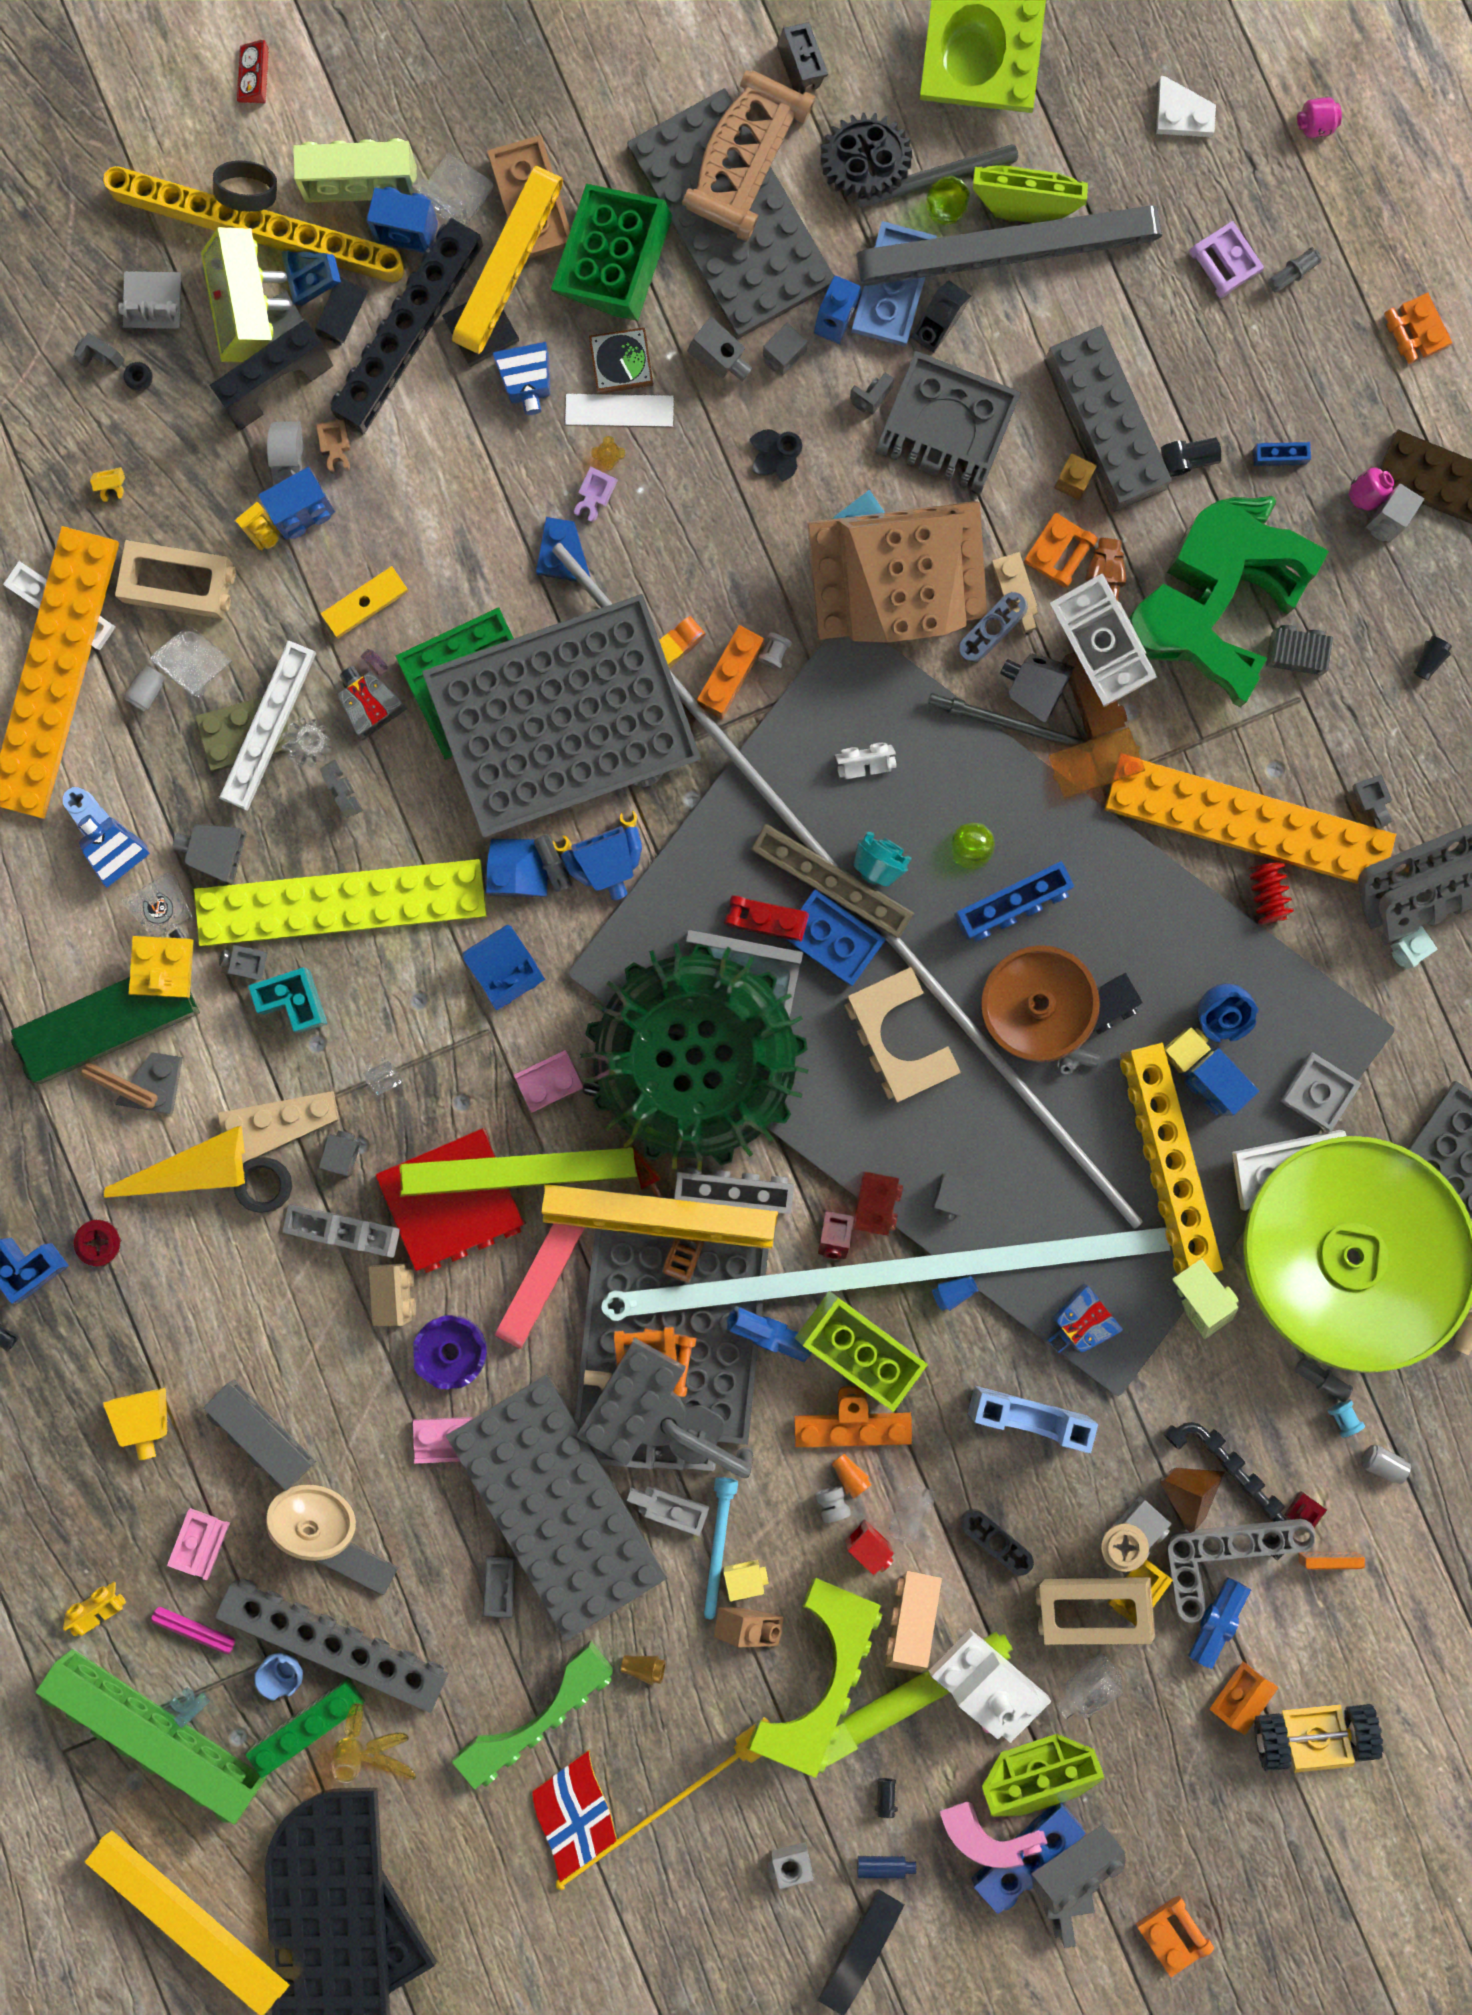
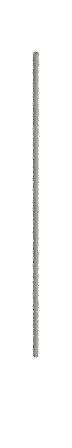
M558 543L552 549L553 553L601 608L611 605L612 602L563 545ZM671 672L681 702L802 843L812 852L837 866ZM873 924L906 964L912 967L913 972L1131 1226L1134 1229L1143 1222L1142 1219L904 942Z

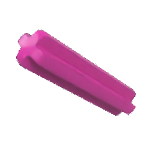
M162 1607L155 1609L151 1618L153 1624L224 1654H229L235 1645V1638Z

